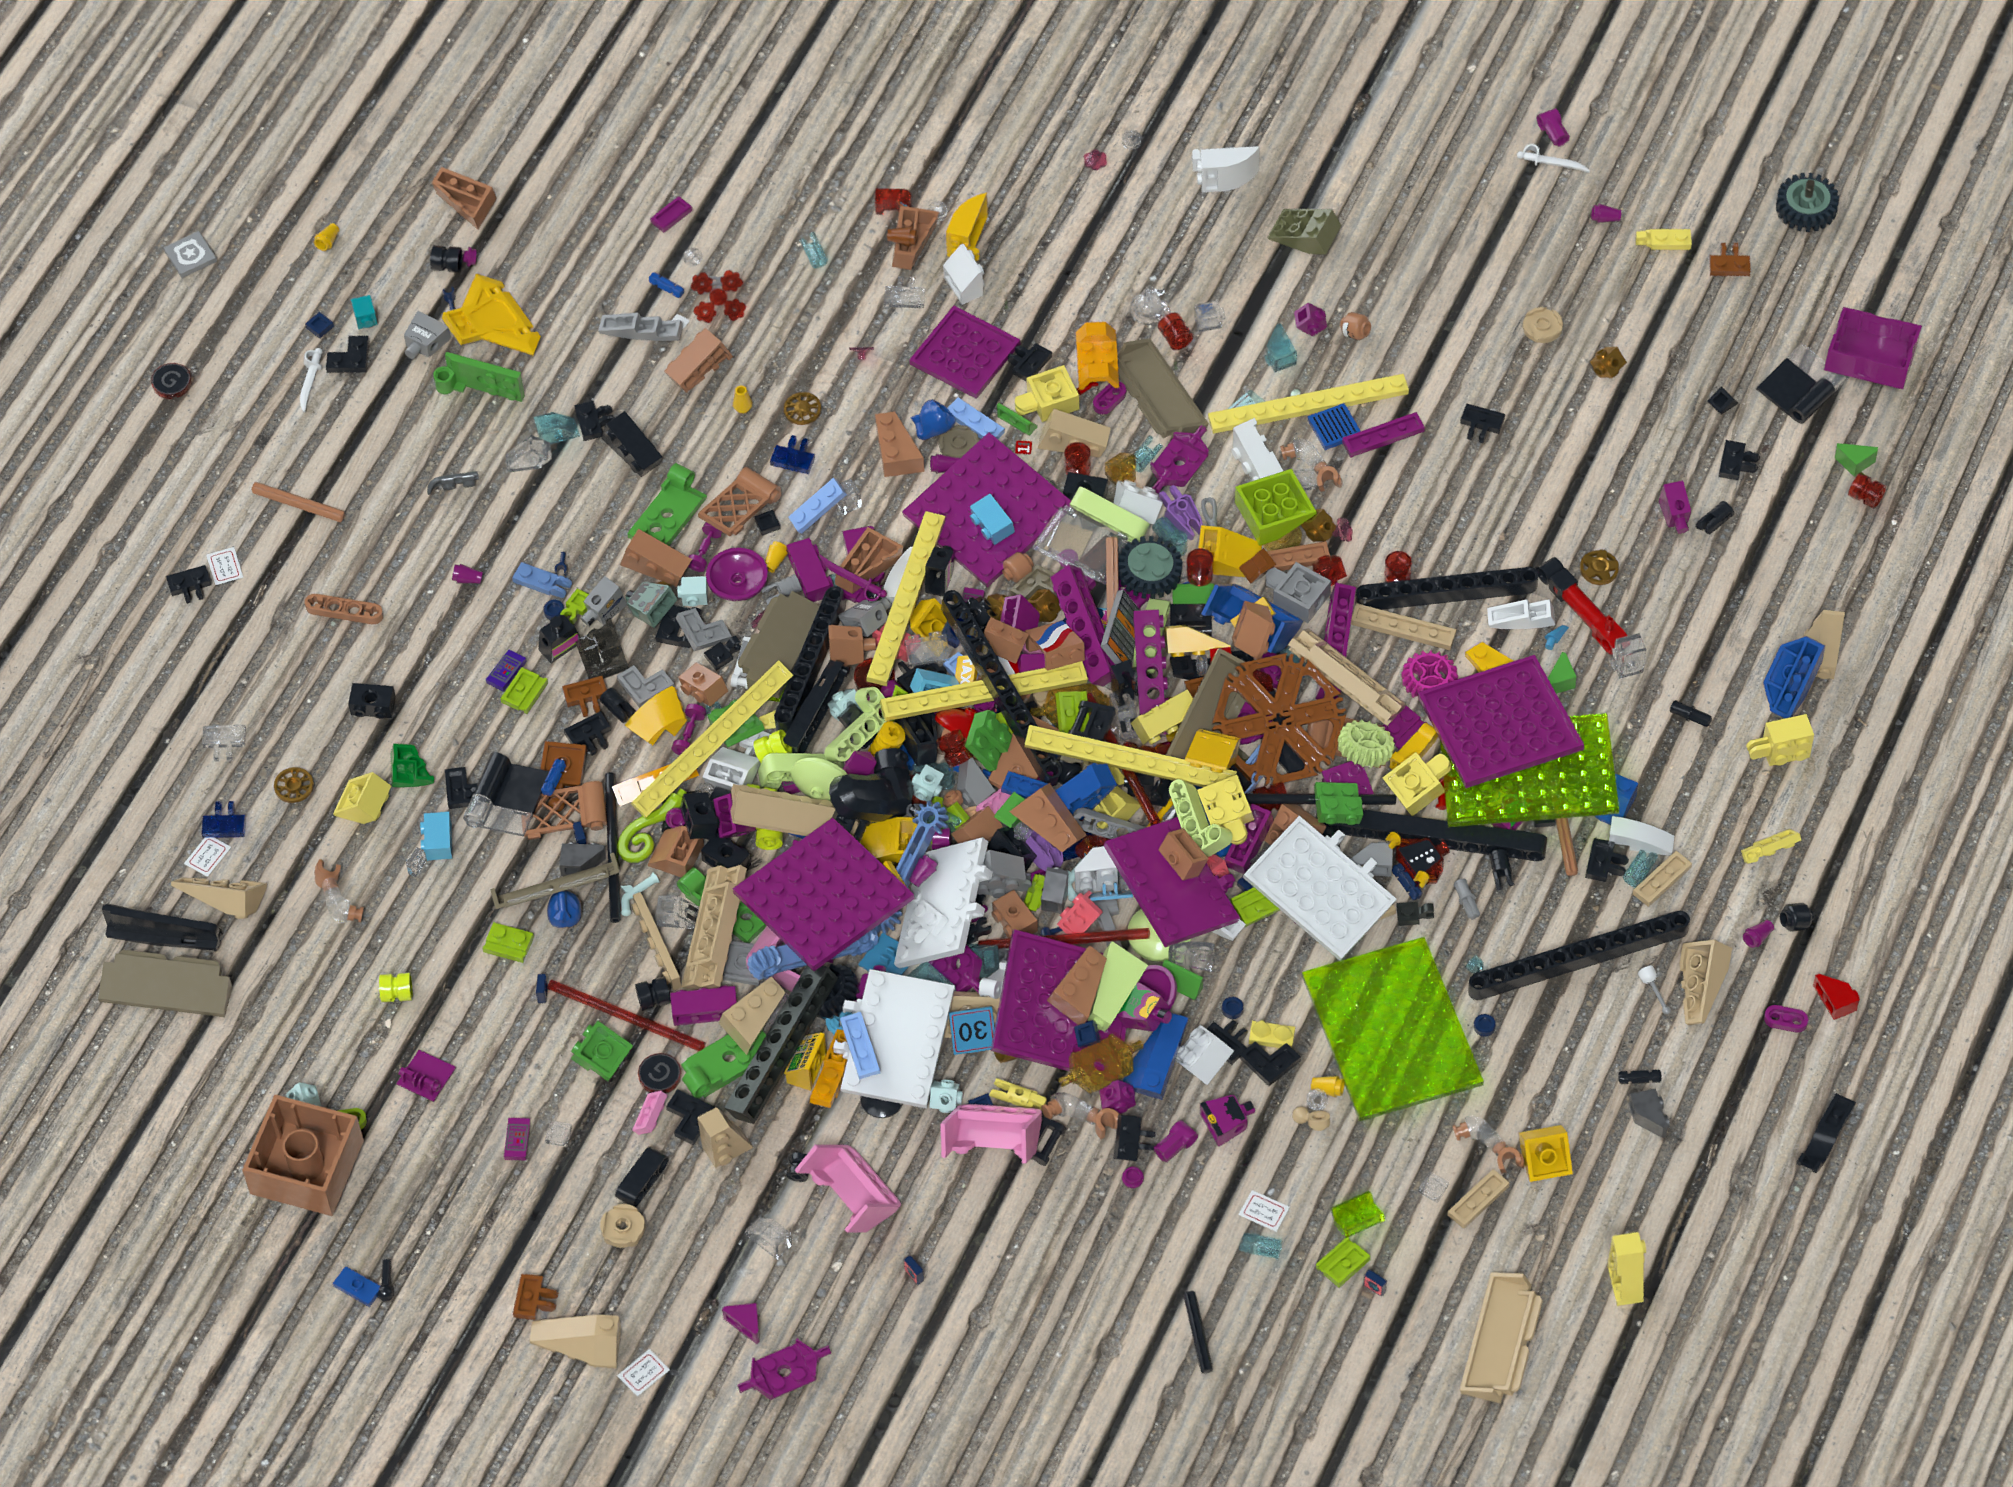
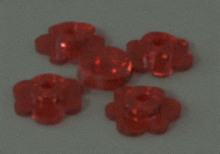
M725 271L724 276L720 278L722 289L716 288L712 290L711 285L713 280L710 277L708 278L705 272H701L698 276H693L691 289L697 291L699 295L704 294V292L710 293L709 299L711 301L707 303L701 301L699 306L694 307L693 312L697 315L698 321L712 322L713 317L716 316L714 307L723 304L725 307L724 314L731 321H736L738 317H744L746 305L743 302H739L736 298L732 301L727 300L725 292L730 290L736 292L743 285V280L739 278L740 274L738 272Z

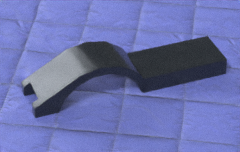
M1837 1093L1835 1094L1818 1123L1809 1146L1798 1158L1797 1165L1809 1168L1814 1173H1817L1822 1168L1841 1130L1855 1108V1101Z

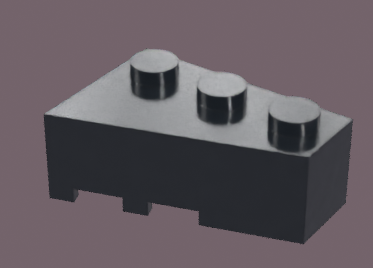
M626 411L606 423L601 439L630 466L634 473L643 477L660 465L662 455Z
M935 712L895 719L894 721L902 726L905 731V740L902 744L916 766L937 762L938 739Z

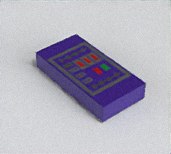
M508 650L488 675L486 683L504 692L521 667L527 662L526 658Z

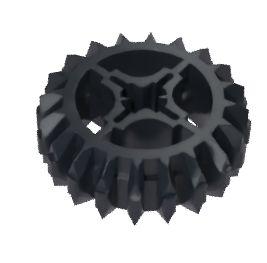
M831 964L829 966V969L838 977V980L817 1014L818 1018L820 1017L823 1020L829 1018L832 1020L834 1016L840 1017L845 1000H857L856 995L860 992L858 989L860 984L853 971L846 966L840 964Z

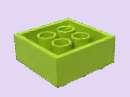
M1292 469L1235 487V504L1259 546L1279 540L1317 514Z

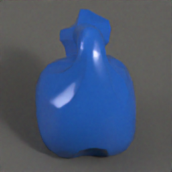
M931 399L926 401L920 413L911 417L916 425L917 437L921 440H927L948 432L954 426L956 417L943 404Z
M564 890L551 896L547 906V916L550 924L557 928L577 925L581 919V903L574 893Z

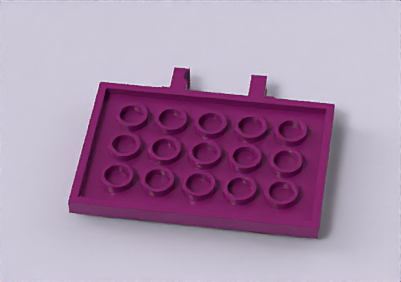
M1178 817L1107 840L1104 843V848L1165 948L1235 924L1240 919L1225 894L1229 888L1233 887L1236 881L1232 874L1224 875L1219 879L1218 875H1213L1206 863L1199 876L1182 880L1158 850L1168 832L1182 829Z

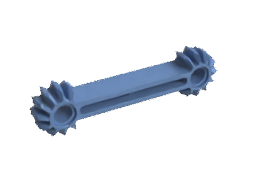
M928 801L926 807L920 804L921 810L914 811L918 817L912 820L918 825L896 868L907 888L911 883L909 878L918 859L924 856L935 832L942 835L941 828H948V825L944 823L949 820V816L945 815L947 809L941 807L939 802L933 805L931 801ZM935 815L934 821L927 824L928 817ZM897 911L876 926L877 933L882 930L884 934H887L888 928L895 931L894 924H901L897 917H901L902 912Z
M872 929L832 959L850 954L852 956L861 955L873 949L878 944L879 939L876 929ZM787 945L779 947L765 946L763 949L752 953V956L747 959L750 973L758 980L768 979L771 976L774 977L779 972L807 966Z

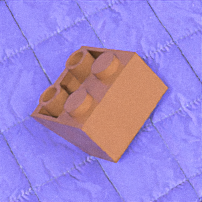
M1244 601L1232 635L1234 646L1255 659H1261L1263 654L1267 653L1269 646L1267 641L1275 630V623L1269 608Z
M1282 804L1264 841L1272 845L1298 816L1302 817L1321 835L1326 825L1318 823V819L1298 805Z
M685 826L667 829L664 831L648 866L682 877L694 866L704 846L703 839H690Z

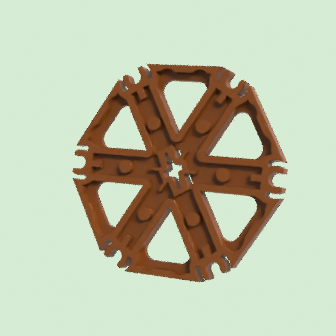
M1287 653L1240 663V666L1235 668L1239 673L1238 677H1234L1231 673L1227 675L1228 679L1233 683L1229 682L1227 678L1224 679L1212 724L1220 723V725H1215L1212 731L1219 730L1221 734L1241 739L1263 735L1255 763L1248 765L1237 754L1235 765L1249 780L1252 779L1254 772L1256 774L1253 778L1255 783L1258 781L1259 776H1263L1265 778V786L1270 783V778H1272L1271 786L1315 777L1318 776L1317 773L1321 774L1323 770L1320 768L1319 763L1324 762L1329 766L1331 764L1330 760L1333 762L1338 746L1337 740L1346 715L1338 716V714H1343L1346 709H1338L1336 706L1338 702L1343 701V698L1339 697L1335 700L1333 698L1340 696L1341 693L1308 659L1306 660L1305 667L1302 666L1304 657L1300 658L1299 663H1294V654L1292 653L1288 657V662H1286ZM1270 666H1278L1280 668L1281 674L1274 698L1253 677L1254 670ZM1303 676H1310L1325 692V696L1322 699L1295 705ZM1231 692L1239 693L1257 713L1230 720L1226 719L1224 710L1229 694ZM1276 714H1279L1280 717L1286 718L1281 722V725H1279L1278 722L1268 721H1272L1273 719H1275L1277 716ZM1325 720L1332 722L1333 730L1328 746L1321 748L1301 726ZM1284 742L1304 762L1303 770L1284 775L1276 771Z

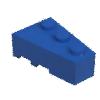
M1093 763L1055 791L1073 815L1074 811L1078 808L1093 810L1117 784L1107 764Z

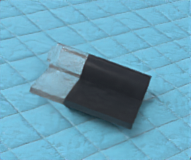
M1801 343L1756 390L1793 420L1804 424L1850 377L1825 371V361Z
M498 752L491 753L463 819L472 828L480 827L524 837L541 798V788L549 771L511 764L507 756Z

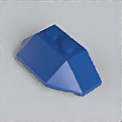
M1805 636L1780 646L1763 682L1771 712L1785 719L1793 717L1805 700L1823 662L1825 645Z

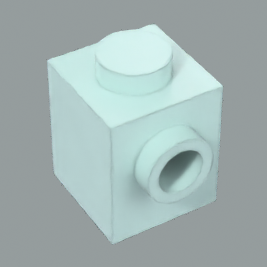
M706 576L681 577V585L678 586V598H682L683 606L708 605Z

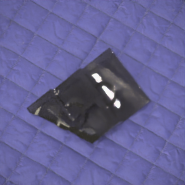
M611 618L605 620L606 624L598 630L592 629L587 635L575 642L588 679L603 676L604 679L629 669Z

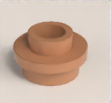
M951 790L946 793L943 800L944 806L949 807L956 801L961 805L963 802L962 793L959 790Z

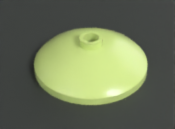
M820 758L800 759L793 765L791 770V778L803 794L810 798L831 801L829 795L830 783L835 777L847 775L836 764Z
M1142 909L1133 915L1128 925V940L1132 949L1141 957L1151 961L1163 962L1164 960L1175 959L1185 952L1191 942V939L1165 948Z

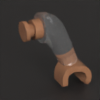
M1294 438L1292 439L1293 443L1287 444V447H1284V445L1280 446L1284 460H1287L1289 456L1290 458L1296 457L1297 460L1306 462L1316 472L1320 492L1325 491L1324 482L1327 480H1333L1335 486L1342 487L1340 474L1334 467L1327 465L1318 450L1306 439Z
M319 859L314 870L315 883L320 888H323L329 914L340 923L346 924L347 920L353 921L354 919H358V922L361 923L364 907L356 909V906L350 905L351 901L343 898L339 890L337 881L341 865L336 864L335 871L330 872L324 869V861Z
M1065 1092L1056 1093L1051 1096V1101L1047 1103L1048 1105L1044 1104L1041 1106V1110L1046 1118L1052 1119L1053 1115H1060L1061 1117L1066 1115L1091 1125L1095 1124V1132L1100 1139L1105 1138V1126L1117 1130L1118 1112L1111 1108L1099 1110L1072 1094Z
M1477 1116L1465 1117V1122L1460 1123L1459 1127L1453 1126L1457 1141H1460L1461 1137L1465 1139L1471 1137L1472 1140L1481 1141L1497 1155L1501 1174L1506 1173L1504 1163L1507 1159L1511 1158L1516 1159V1165L1524 1169L1525 1163L1522 1155L1515 1148L1508 1147L1487 1121Z

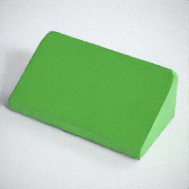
M1000 403L997 404V417L1030 436L1038 427V425Z
M1177 584V588L1175 590L1172 589L1173 604H1206L1214 584Z
M1164 960L1162 966L1168 969L1175 977L1177 992L1193 1000L1197 999L1203 989V977L1171 961Z

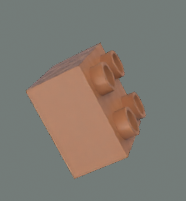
M274 1094L242 1169L249 1193L333 1216L364 1142L357 1116Z

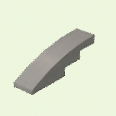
M639 313L602 315L598 332L600 334L636 340L678 341L680 340L683 323L681 320L662 321L660 316L641 317Z

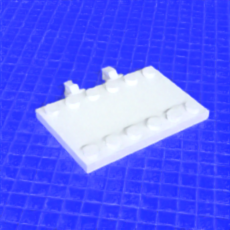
M1298 816L1248 869L1243 878L1341 961L1397 899L1373 879L1374 875L1371 872L1378 864L1373 858H1370L1361 867L1340 851L1338 845L1344 839L1345 834L1338 830L1331 838L1328 835L1324 837L1302 817Z
M982 837L925 852L924 855L931 858L938 865L935 868L936 871L919 888L914 884L911 886V892L914 894L915 899L907 904L894 961L895 966L903 968L964 953L971 920L984 916L985 908L975 903L979 882L990 880L993 875V871L989 870L985 865L983 866L988 845L986 839ZM924 900L949 920L937 937L929 933L924 941L919 944L915 943L912 938L907 937L905 930L911 922H915L910 916L920 902Z
M870 969L863 999H857L856 1002L845 1000L843 1012H852V1014L861 1012L880 1073L859 1079L848 1043L846 1041L838 1043L835 1040L834 1053L843 1054V1058L847 1059L841 1092L927 1108L955 985Z

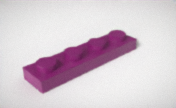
M1417 412L1343 437L1342 443L1351 458L1425 432V426Z

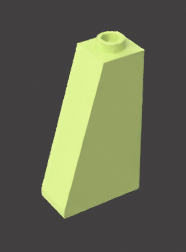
M1113 941L1104 951L1103 956L1107 960L1089 1018L1087 1019V1021H1096L1098 1030L1104 1032L1111 1025L1148 966Z

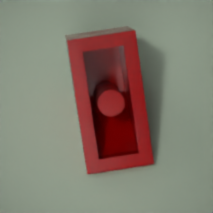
M1822 974L1815 975L1813 987L1833 1020L1857 1011L1860 997L1855 989L1853 990L1849 983Z

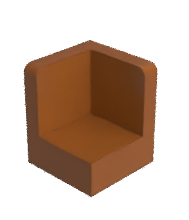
M1263 548L1250 560L1242 564L1239 569L1251 584L1264 576L1276 563Z

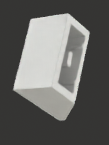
M962 244L944 263L943 272L945 280L963 305L983 296L985 284L982 279V275H984L982 266L975 262L972 251L967 250L965 245Z
M1118 480L1114 504L1150 524H1155L1163 502L1153 488L1148 486L1143 488L1137 487L1136 483L1130 480H1125L1124 482Z
M722 747L710 758L702 778L710 787L715 788L717 786L731 791L733 784H752L761 762L756 757Z
M1104 846L1092 848L1075 867L1076 894H1085L1088 891H1102L1103 883L1106 884V892L1114 889V882H1116L1118 887V869Z
M1199 1025L1198 1028L1191 1032L1187 1042L1179 1048L1175 1061L1208 1085L1234 1050L1210 1031Z

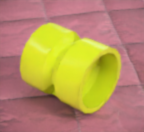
M780 729L769 735V738L764 736L754 741V751L760 762H762L766 755L771 753H792V747L783 741L786 735L785 731Z
M756 828L755 843L758 848L776 850L783 845V832Z
M398 973L396 977L392 974L379 975L381 1002H394L395 998H398L399 1001H412L411 973Z

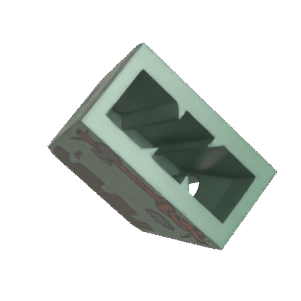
M648 582L642 583L636 591L629 590L625 596L627 605L633 615L653 628L656 627L677 601L670 586Z

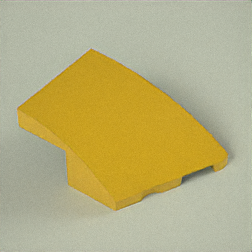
M670 686L653 696L631 716L624 726L652 746L664 730L676 736L687 721L682 703L676 693L678 692L677 689Z

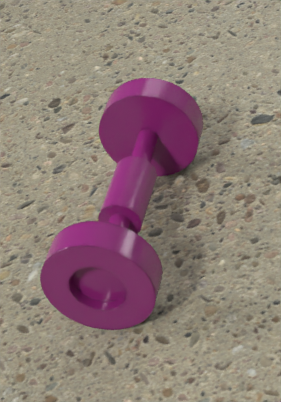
M707 522L702 527V531L707 535V538L703 539L698 550L699 555H689V558L692 559L689 568L697 572H703L707 567V561L702 556L706 554L711 544V537L720 538L723 533Z
M698 704L687 705L685 714L691 720L687 722L685 727L684 739L675 740L671 747L672 751L677 755H681L691 745L687 740L691 738L693 733L694 721L704 720L707 712L702 706Z

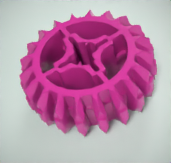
M1422 650L1421 655L1414 653L1413 658L1409 657L1407 663H1404L1401 678L1403 687H1406V692L1411 693L1412 698H1415L1420 691L1458 680V675L1453 660H1448L1447 654L1441 656L1440 651L1434 654L1432 650L1429 653H1425ZM1441 671L1446 676V679L1442 678V675L1440 674ZM1414 673L1418 675L1419 681L1415 679Z

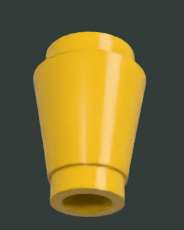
M331 223L319 232L314 240L316 248L321 251L331 249L339 232V227Z
M740 385L735 388L732 405L737 412L746 413L750 410L753 403L747 388Z
M774 541L769 545L765 563L770 573H774L788 555L787 547L783 543Z
M1339 1076L1312 1078L1311 1090L1335 1098L1343 1095L1345 1082Z

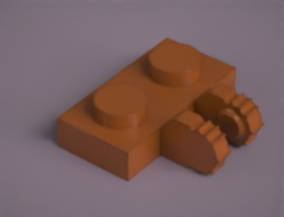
M1721 243L1720 255H1710V276H1750V256L1738 255V243H1733V255H1726V243Z
M603 676L562 686L567 706L580 705L583 718L588 717V710L585 706L587 702L592 701L594 712H600L597 700L607 690Z
M521 1274L513 1317L536 1320L538 1309L554 1312L556 1305L552 1302L541 1301L540 1296L545 1299H557L559 1293L553 1289L542 1288L543 1276Z

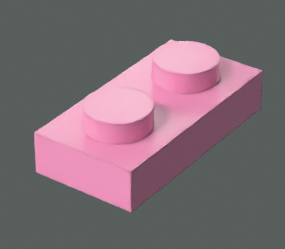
M664 1092L648 1093L632 1129L636 1134L641 1135L654 1130L657 1125V1118L665 1106L664 1102L667 1095Z

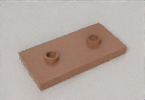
M1032 716L1038 727L1059 731L1058 728ZM1020 720V724H1025L1024 721ZM1014 734L1008 752L1002 753L996 770L992 771L988 779L990 784L1001 789L1008 771L1032 779L1038 778L1036 771ZM1037 755L1039 758H1046L1043 755Z

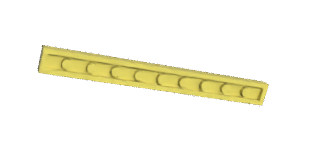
M1404 374L1211 412L1208 413V420L1212 433L1215 434L1233 430V427L1255 418L1258 423L1257 425L1318 413L1345 403L1346 407L1407 395L1409 394V388Z
M925 511L867 674V682L883 686L888 684L925 579V565L933 548L937 545L945 523V516Z
M778 660L631 802L632 806L646 818L774 695L793 674Z
M1082 661L1048 671L1043 668L1008 675L1020 696L1085 684L1088 681ZM979 680L884 698L880 700V705L885 721L994 700L984 682ZM997 686L998 689H1001V690H1004V689H1005V688L1002 687V686Z
M1029 725L1025 741L1026 748L1098 764H1107L1111 767L1173 781L1180 779L1200 787L1214 784L1237 773V771L1229 769L1223 770V773L1211 771V767L1202 765V768L1190 766V762L1184 759Z

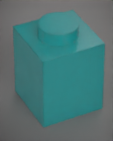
M371 295L351 299L358 329L378 325Z

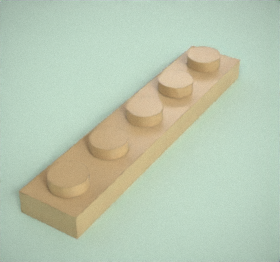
M1357 603L1351 619V625L1446 650H1451L1456 635V629Z
M641 892L633 895L634 903L631 904L635 916L639 915L641 919L639 925L642 932H647L649 936L647 938L648 945L651 950L655 949L656 955L654 957L658 967L662 966L664 969L662 974L665 977L666 983L671 984L673 991L681 988L679 974Z

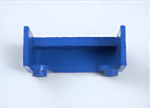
M1215 584L1201 614L1204 616L1212 615L1214 616V621L1224 625L1225 622L1231 623L1230 620L1240 614L1244 601L1255 603L1262 597L1237 584ZM1268 601L1276 614L1272 617L1275 623V630L1267 641L1269 642L1267 651L1276 654L1285 649L1301 628L1303 620Z

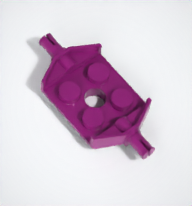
M1200 425L1195 433L1174 432L1173 439L1154 463L1150 462V469L1158 479L1152 487L1156 493H1159L1163 486L1167 487V485L1185 487L1209 456V449L1201 439L1207 431L1205 426ZM1176 461H1183L1185 464L1177 466L1174 463Z
M965 945V950L962 954L926 962L927 968H933L948 984L955 985V991L967 992L974 988L979 994V976L982 959L967 945ZM958 959H960L961 964L959 968L956 966Z
M795 1339L796 1343L756 1361L755 1358H752L751 1378L737 1384V1388L740 1393L753 1388V1390H757L769 1400L816 1381L819 1359L830 1355V1348L827 1345L821 1349L813 1350L799 1339ZM781 1369H789L791 1373L786 1377H782L778 1374Z

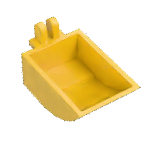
M987 192L968 199L954 212L946 230L948 257L960 245L964 244L967 250L972 251L975 261L979 260V249L975 247L988 218Z

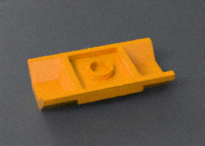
M1087 322L1076 331L1079 390H1083L1090 382L1107 381L1114 388H1119L1116 330L1106 322Z

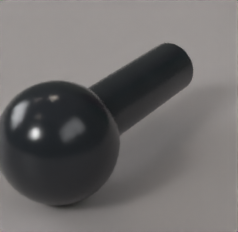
M390 1259L382 1260V1280L377 1294L381 1301H389L394 1296V1289L390 1285Z

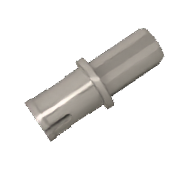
M1466 879L1457 880L1454 882V887L1460 898L1459 903L1463 905L1468 918L1474 920L1480 916L1475 903V895L1471 893Z

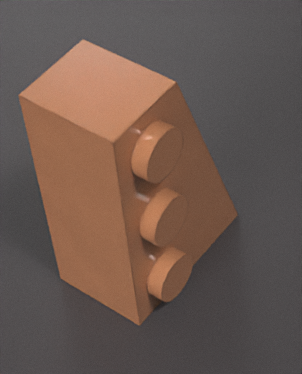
M443 167L440 168L432 182L436 194L477 230H479L497 199L491 186Z
M900 206L896 228L912 227V229L917 230L916 244L910 247L898 243L894 244L892 267L908 270L913 268L937 225L938 211Z
M705 328L695 336L688 346L683 348L681 354L674 361L668 364L664 372L687 393L705 379L704 375L711 369L716 371L719 368L718 364L724 359L730 360L733 356L724 344Z
M896 412L875 414L884 477L924 472V458Z
M867 527L840 567L867 581L870 578L873 580L898 561L902 556L903 546ZM837 574L835 575V585L853 594L861 588L859 585Z
M638 529L627 546L620 565L660 581L664 580L666 583L677 587L681 577L684 576L689 568L692 559Z
M1050 783L1037 790L1009 811L1061 852L1072 847L1087 836Z
M1089 945L1047 1001L1077 1025L1085 1023L1089 1018L1107 958Z

